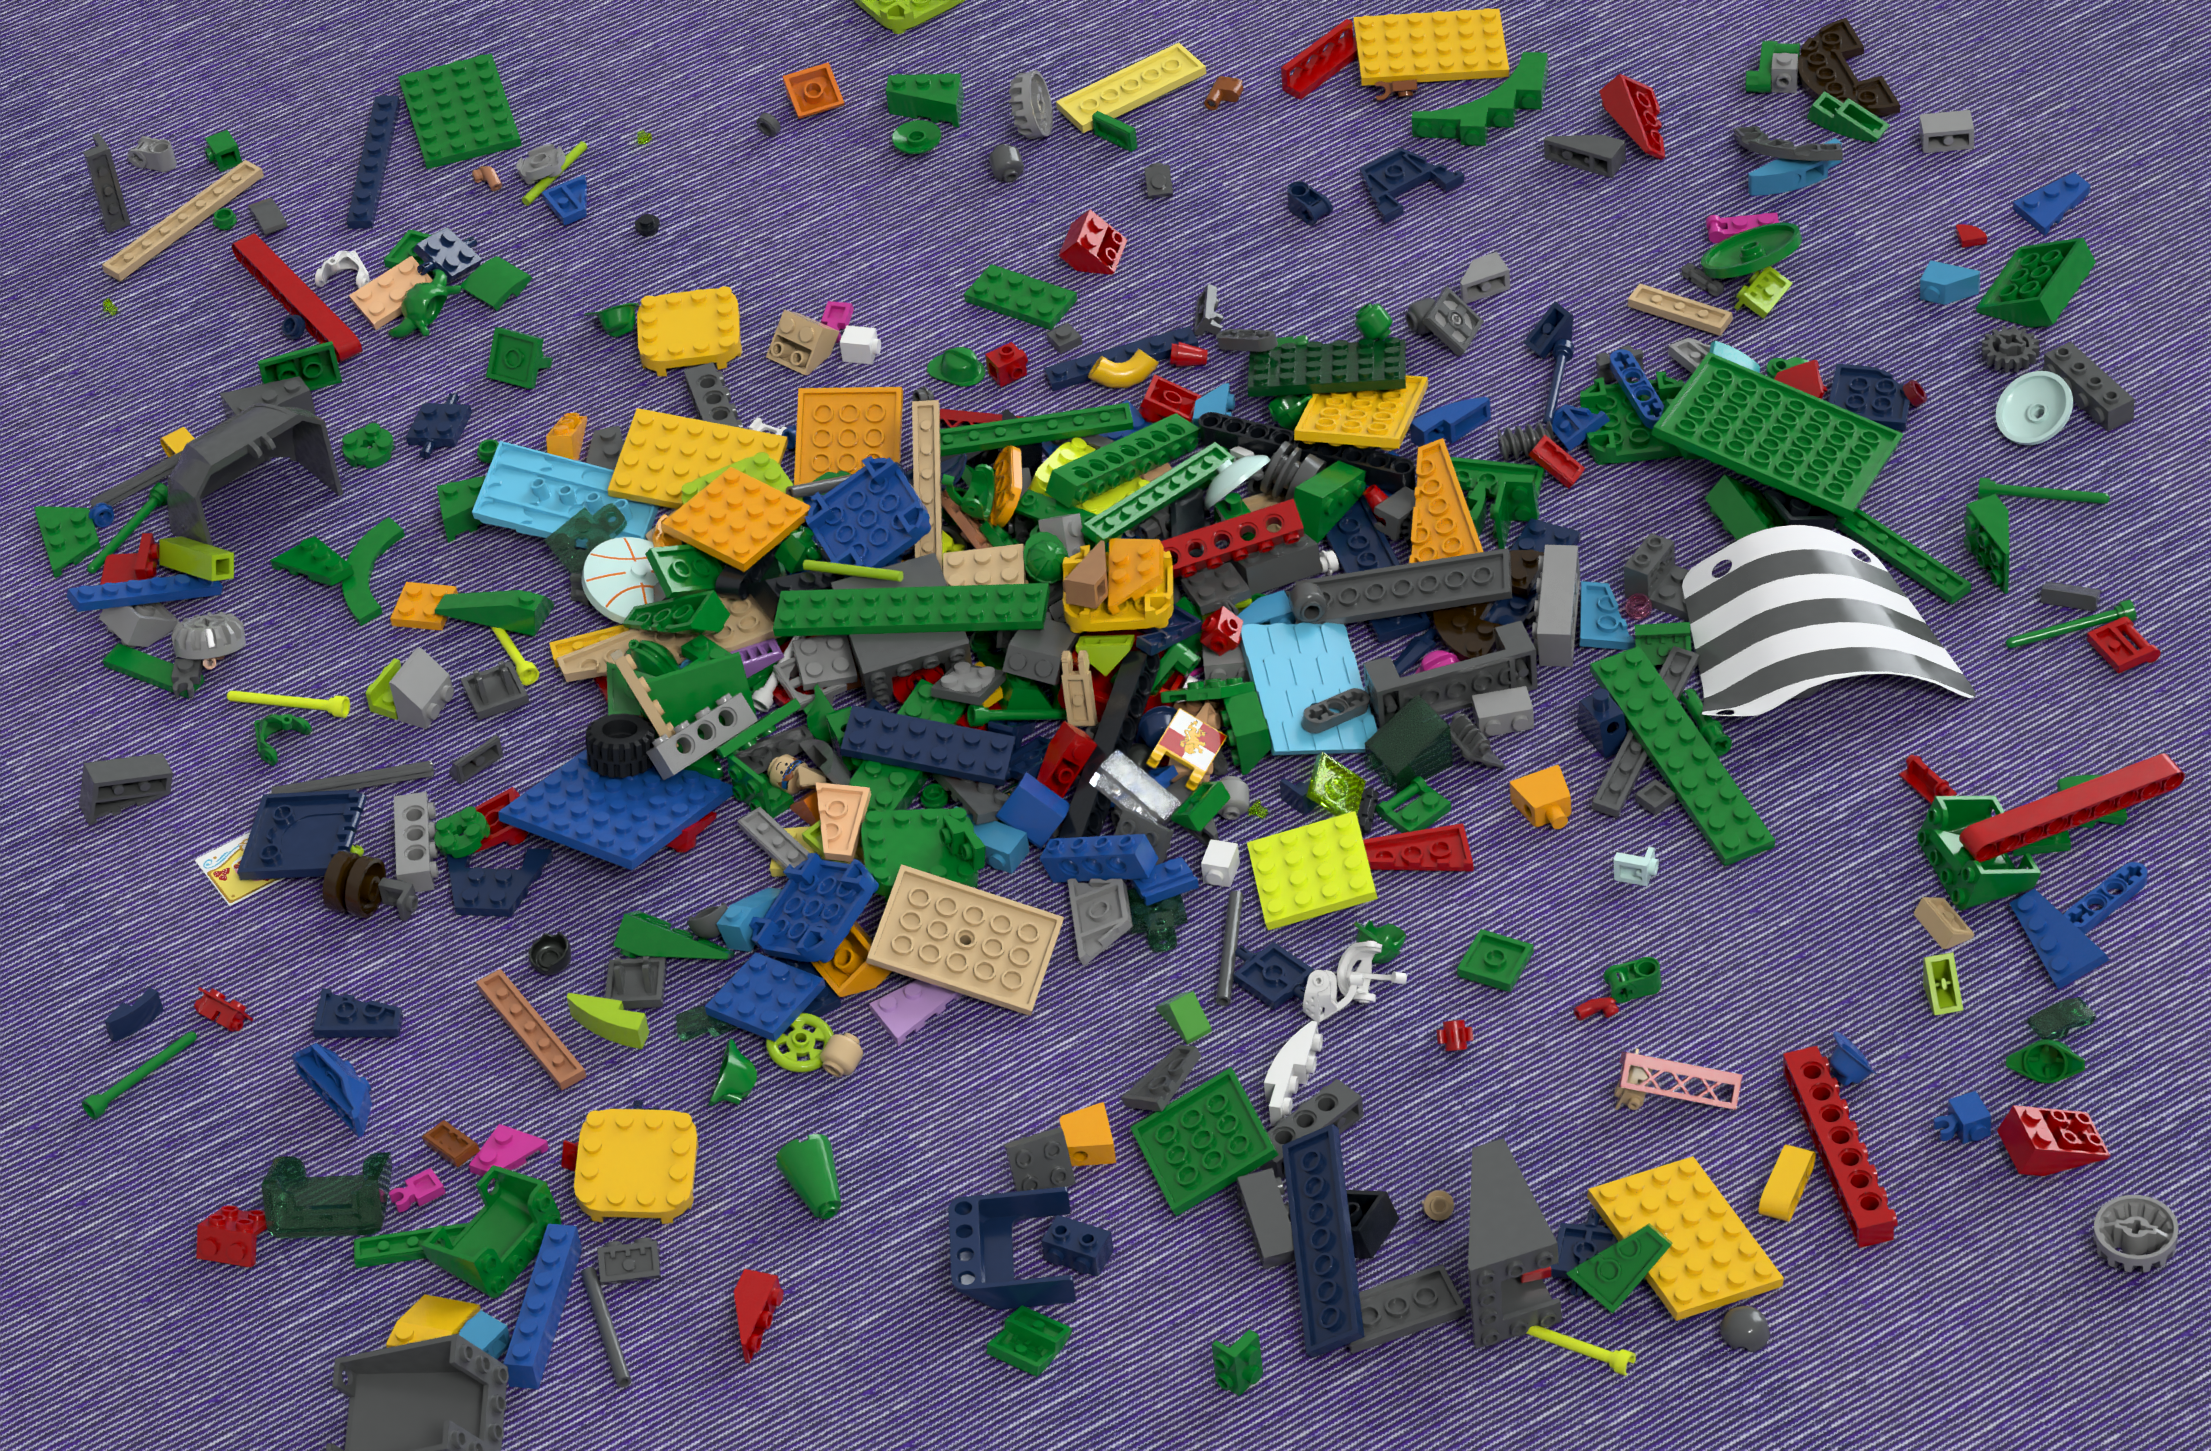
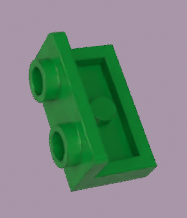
M1249 1329L1230 1348L1217 1340L1212 1344L1215 1379L1222 1389L1230 1390L1240 1396L1251 1385L1256 1384L1263 1374L1260 1340L1257 1333Z

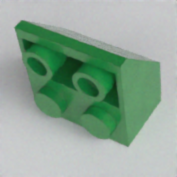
M1256 691L1223 699L1225 710L1221 711L1224 727H1229L1228 730H1224V733L1227 735L1228 747H1234V749H1230L1234 766H1240L1242 775L1248 774L1271 749L1268 727Z

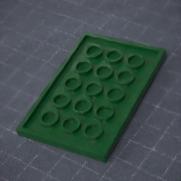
M1389 337L1383 341H1374L1373 339H1361L1358 342L1337 340L1329 344L1313 341L1307 343V345L1299 346L1294 343H1285L1281 347H1275L1268 351H1250L1248 397L1406 389L1405 339L1400 340L1397 337Z

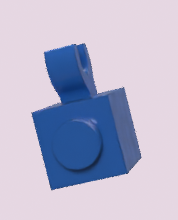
M1973 1091L1948 1099V1116L1935 1118L1933 1128L1935 1130L1946 1128L1940 1130L1941 1141L1952 1139L1956 1132L1962 1144H1966L1991 1135V1115L1978 1093Z

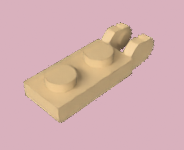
M1086 650L1079 651V671H1072L1071 651H1063L1061 655L1063 674L1061 677L1068 723L1073 726H1096L1098 720L1091 671H1089L1088 653Z

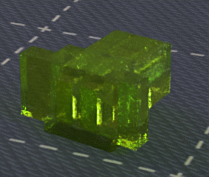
M644 130L637 132L638 144H645L652 140L651 133H647Z
M109 298L103 301L104 312L108 311L112 316L118 313V308Z
M1258 799L1248 809V814L1257 815L1264 819L1268 815V809L1261 806V800Z

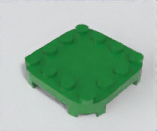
M1656 372V379L1649 380L1663 405H1665L1666 399H1674L1685 385L1683 380L1678 382L1675 379L1666 377V372ZM1602 377L1594 379V385L1585 391H1581L1580 406L1582 408H1588L1594 414L1603 411L1610 419L1609 422L1597 431L1586 433V446L1589 454L1594 457L1596 464L1605 465L1607 463H1625L1674 456L1683 457L1677 446L1662 442L1659 438L1651 435L1653 429L1643 424L1619 383L1605 385L1604 378ZM1640 395L1637 397V399L1640 401H1647L1650 399V397L1647 395Z
M956 807L953 809L928 808L867 812L861 827L860 847H862L864 866L879 883V888L875 893L885 896V902H888L901 864L977 888L979 869L973 870L968 860L965 861L961 853L952 855L947 845L942 844L939 830L943 825V816L946 815L959 820L974 832V826L971 819L967 817L965 809Z

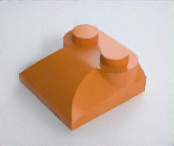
M829 62L783 76L786 95L791 101L798 119L845 105Z

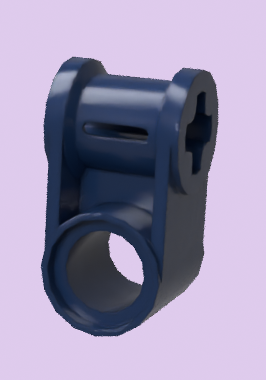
M1295 181L1288 185V210L1301 218L1307 225L1313 226L1317 223V219L1324 215H1330L1333 212L1330 200L1307 183Z

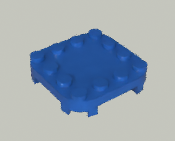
M869 456L862 460L865 466L825 495L822 496L817 492L811 498L813 503L805 519L807 525L811 528L830 558L831 563L882 568L916 544L931 530L930 517L925 505L897 464L890 457L888 459H873L872 456Z
M808 853V860L803 861L795 868L789 864L783 871L789 880L764 918H752L749 924L753 929L751 940L763 953L769 956L803 962H817L820 960L822 963H826L834 957L835 950L849 934L851 927L864 911L872 894L878 890L879 883L862 862L857 859H853L851 864L822 860L817 853Z

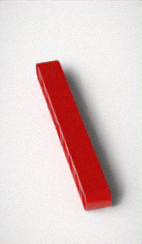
M255 233L232 243L231 247L236 259L291 315H299L304 318L305 330L319 344L333 342L338 363L362 352L361 343L353 331Z
M2159 754L1974 823L1962 831L1959 841L1976 861L1984 862L2172 791L2181 785L2185 774L2167 754Z

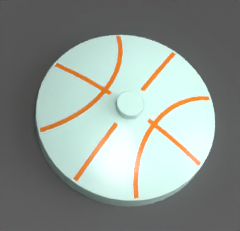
M633 537L614 538L599 544L588 555L582 570V587L590 603L604 616L622 624L634 606L654 602L653 587L659 581L645 555L650 548H654L653 542Z

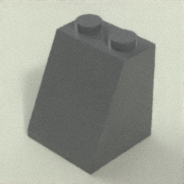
M1046 618L1044 629L1018 630L1008 645L1002 671L1052 685L1062 683L1061 675L1063 674L1061 655L1063 651H1071L1073 653L1080 633L1072 632L1070 626L1066 623Z

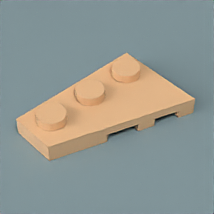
M816 782L825 859L852 862L871 797L870 788Z

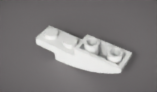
M1311 1021L1289 1039L1277 1054L1268 1070L1264 1081L1266 1102L1270 1103L1271 1126H1276L1281 1119L1291 1114L1292 1093H1297L1299 1084L1307 1085L1310 1073L1315 1072L1317 1063L1315 1054L1316 1051H1321L1323 1044V1035L1318 1033V1022Z

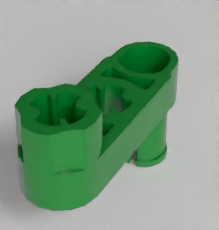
M1762 41L1759 71H1746V92L1771 93L1773 53L1798 54L1799 59L1800 43L1786 44L1778 43V41Z
M1181 641L1174 644L1160 660V667L1150 696L1156 695L1176 670L1184 677L1188 676L1197 667L1201 658ZM1119 670L1114 674V676L1110 680L1112 684L1115 683Z

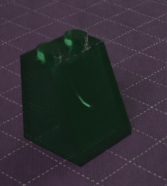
M1417 695L1365 742L1364 762L1369 770H1374L1380 776L1382 783L1386 787H1390L1398 794L1408 787L1410 781L1417 776L1426 780L1453 766L1450 726Z

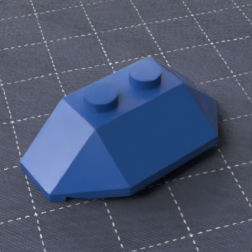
M317 1043L292 1054L296 1072L302 1080L358 1138L363 1136L372 1106L369 1094L371 1086L366 1078L363 1076L359 1077L348 1060L343 1061L335 1052Z

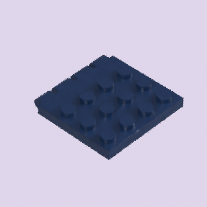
M356 789L263 794L237 871L240 880L325 876L327 867L336 853L339 851H351L367 796L363 793H357Z

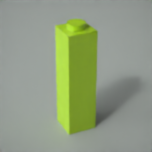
M182 536L159 539V565L209 581L234 579V552Z

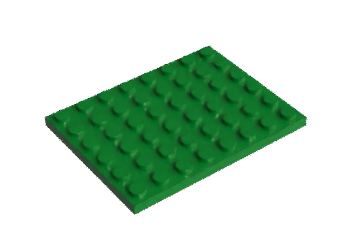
M1708 352L1654 425L1651 435L1659 438L1662 442L1673 444L1688 453L1699 455L1714 464H1720L1732 469L1737 474L1746 475L1763 485L1779 489L1787 495L1795 496L1813 506L1821 507L1833 512L1836 516L1850 520L1901 443L1904 434Z

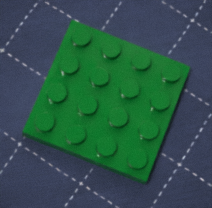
M1232 1067L1168 1104L1162 1112L1157 1111L1130 1127L1176 1217L1237 1181V1177L1247 1175L1279 1155Z

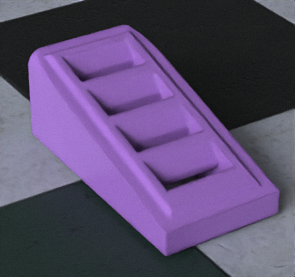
M775 638L730 652L731 654L740 653L747 678L785 657Z

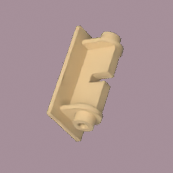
M1636 1048L1634 1054H1638L1639 1049ZM1630 1065L1627 1083L1638 1085V1083L1640 1084L1648 1078L1641 1067ZM1619 1080L1614 1092V1096L1618 1097L1615 1109L1618 1110L1621 1103L1627 1104L1632 1110H1637L1643 1106L1646 1092L1619 1087Z

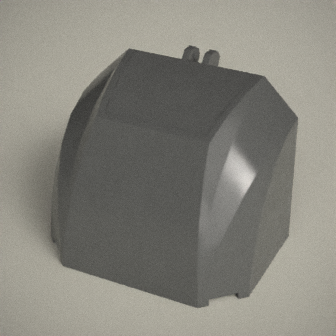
M255 403L187 443L177 465L168 476V516L172 534L176 537L182 536L213 546L201 499L261 463L271 461L272 457H290L291 461L299 462L334 493L341 496L343 491L325 421L312 412L297 407H280L269 403Z

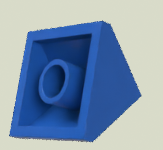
M1026 772L995 816L1008 826L1027 832L1028 841L1041 849L1064 820L1071 804Z

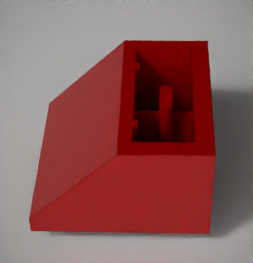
M1089 209L1071 223L1058 256L1076 271L1112 275L1115 273L1127 239Z

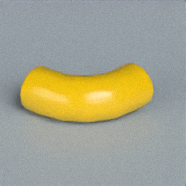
M1140 349L1128 361L1123 363H1115L1101 356L1090 370L1088 378L1109 388H1128L1143 382L1156 369L1159 362Z

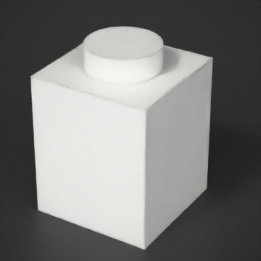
M846 326L840 340L843 362L873 364L876 354H879L881 351V340L877 338L876 328Z
M1210 840L1201 862L1203 883L1231 887L1240 864L1237 843Z

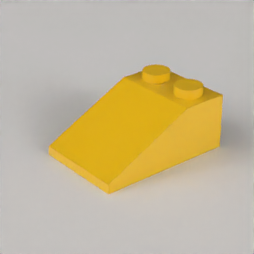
M424 1294L396 1322L386 1347L389 1348L453 1334L459 1335L464 1324L480 1311V1304Z

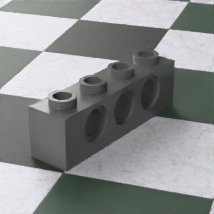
M713 362L684 370L687 390L699 420L743 428L741 419L736 420L738 414L735 404L729 403L732 402L728 387L723 388L725 381L722 371L717 372Z
M1339 1079L1334 1080L1328 1086H1324L1318 1094L1307 1102L1302 1103L1296 1111L1288 1117L1281 1119L1275 1127L1267 1132L1279 1155L1259 1168L1262 1170L1272 1168L1275 1178L1280 1177L1281 1180L1285 1178L1282 1145L1331 1124L1339 1128V1134L1343 1133L1364 1116L1362 1096Z

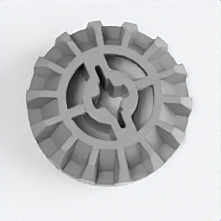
M1039 71L1019 73L1010 82L1011 87L1008 90L1011 95L1009 103L1012 107L1011 115L1015 119L1014 125L1018 127V132L1028 139L1047 137L1052 131L1053 111L1046 82Z
M208 612L207 615L203 616L196 614L192 619L184 618L182 622L177 623L171 634L174 654L184 659L220 657L236 652L246 644L243 622L233 614L226 615L224 612L218 614Z
M2125 1195L2112 1199L2098 1211L2094 1221L2093 1241L2097 1245L2098 1255L2104 1259L2108 1258L2110 1266L2117 1268L2122 1263L2124 1264L2125 1271L2129 1273L2132 1272L2133 1266H2141L2142 1272L2145 1273L2150 1271L2152 1264L2156 1268H2160L2166 1264L2168 1258L2174 1256L2176 1244L2178 1243V1222L2174 1213L2164 1203L2148 1196ZM2114 1247L2122 1248L2124 1253L2115 1250Z

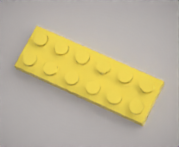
M1177 43L1056 101L1057 110L1082 133H1085L1094 128L1092 115L1095 112L1099 111L1112 118H1116L1205 75L1206 66L1180 43Z

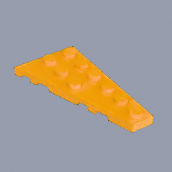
M1442 438L1418 447L1417 487H1415L1414 493L1416 501L1415 507H1413L1411 532L1412 553L1409 563L1484 552L1444 439Z

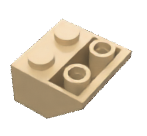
M784 310L766 357L808 376L831 355L840 331L800 313Z

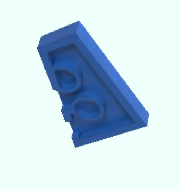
M2073 172L2014 201L2013 210L2045 236L2054 223L2058 224L2063 219L2065 212L2069 209H2074L2090 193L2091 185L2076 172Z

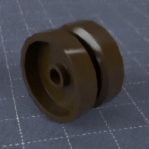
M348 851L336 853L331 859L324 876L323 901L326 908L330 911L339 913L349 912L353 916L370 918L376 912L382 900L378 884L383 877L386 878L384 862L380 858L371 856L360 857L357 853Z

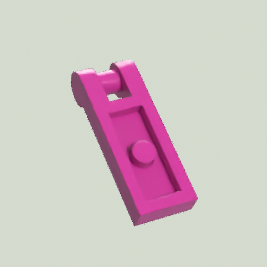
M1777 213L1726 218L1710 215L1706 219L1708 237L1713 243H1719L1751 228L1779 223Z

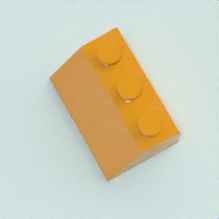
M855 921L849 934L837 947L834 957L829 962L822 963L820 960L811 962L839 997L874 989L892 972L866 963L873 940L857 921Z

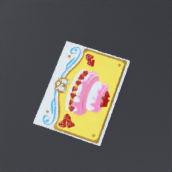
M250 832L195 859L196 863L229 906L285 879L240 880L237 871Z

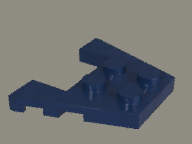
M1398 148L1360 168V177L1384 223L1404 214L1403 205L1394 198L1411 188L1417 187L1429 179H1432L1445 191L1464 183V174L1462 172L1456 171L1452 173L1447 170V166L1440 163L1437 165L1430 164L1426 161L1425 157L1403 148Z
M1174 604L1172 616L1168 619L1169 624L1165 628L1136 629L1146 633V635L1137 636L1136 647L1150 656L1155 655L1200 632L1202 620Z
M527 848L522 869L469 868L472 854L462 858H453L452 854H447L456 915L511 917L529 893V886L533 881H538L542 875L543 867L546 863L550 864L553 860L552 849Z

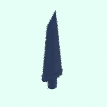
M1430 628L1423 636H1415L1411 640L1409 645L1393 663L1399 676L1436 646V643L1433 641L1437 637L1436 630Z

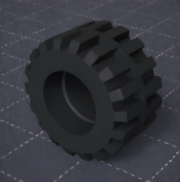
M626 713L611 714L600 717L599 720H594L587 727L585 732L587 764L594 772H598L602 776L626 778L644 773L654 765L646 752L654 747L652 742L655 740V728L646 718Z

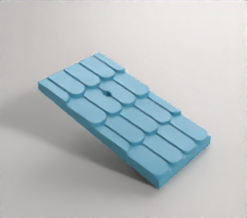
M500 441L472 514L474 519H478L485 524L516 529L517 533L559 540L566 545L593 550L599 544L614 538L633 537L646 540L645 534L652 529L660 506L608 496V487L614 470Z
M1302 622L1299 624L1274 623L1271 625L1246 624L1242 626L1240 646L1250 680L1254 682L1255 691L1268 727L1272 755L1381 751L1382 746L1369 705L1366 713L1321 733H1310L1301 725L1303 713L1307 707L1352 688L1365 691L1344 624ZM1329 709L1330 711L1335 713H1342V711L1338 709Z

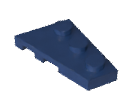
M322 988L313 1032L315 1038L399 1037L403 1012L402 1008L372 1000L366 1003L355 1000L353 995L344 994V996L332 994V991Z

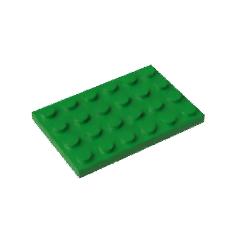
M492 53L398 76L427 169L522 146Z

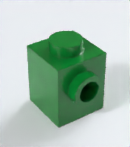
M228 130L205 138L207 148L204 149L207 160L209 163L213 162L219 172L231 169L242 163L238 145Z

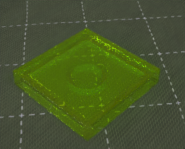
M1322 751L1316 756L1306 796L1335 816L1353 811L1358 814L1366 781Z

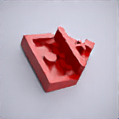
M1817 360L1780 371L1774 378L1779 382L1822 399L1824 392L1827 391L1820 376V367Z

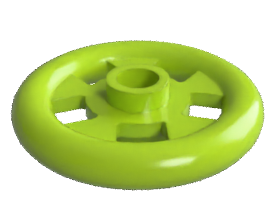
M801 1013L790 1025L794 1030L788 1036L782 1034L775 1042L766 1038L767 1051L777 1065L788 1071L803 1073L822 1067L823 1062L820 1058L822 1050L814 1049L815 1040L824 1041V1049L834 1033L830 1026L821 1018L812 1014ZM804 1025L814 1027V1033L803 1029ZM786 1044L789 1052L782 1054L778 1046ZM809 1054L810 1060L797 1061V1057H804Z

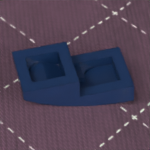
M148 988L132 1006L122 1002L105 1020L110 1040L116 1042L134 1034L164 1011L158 991Z

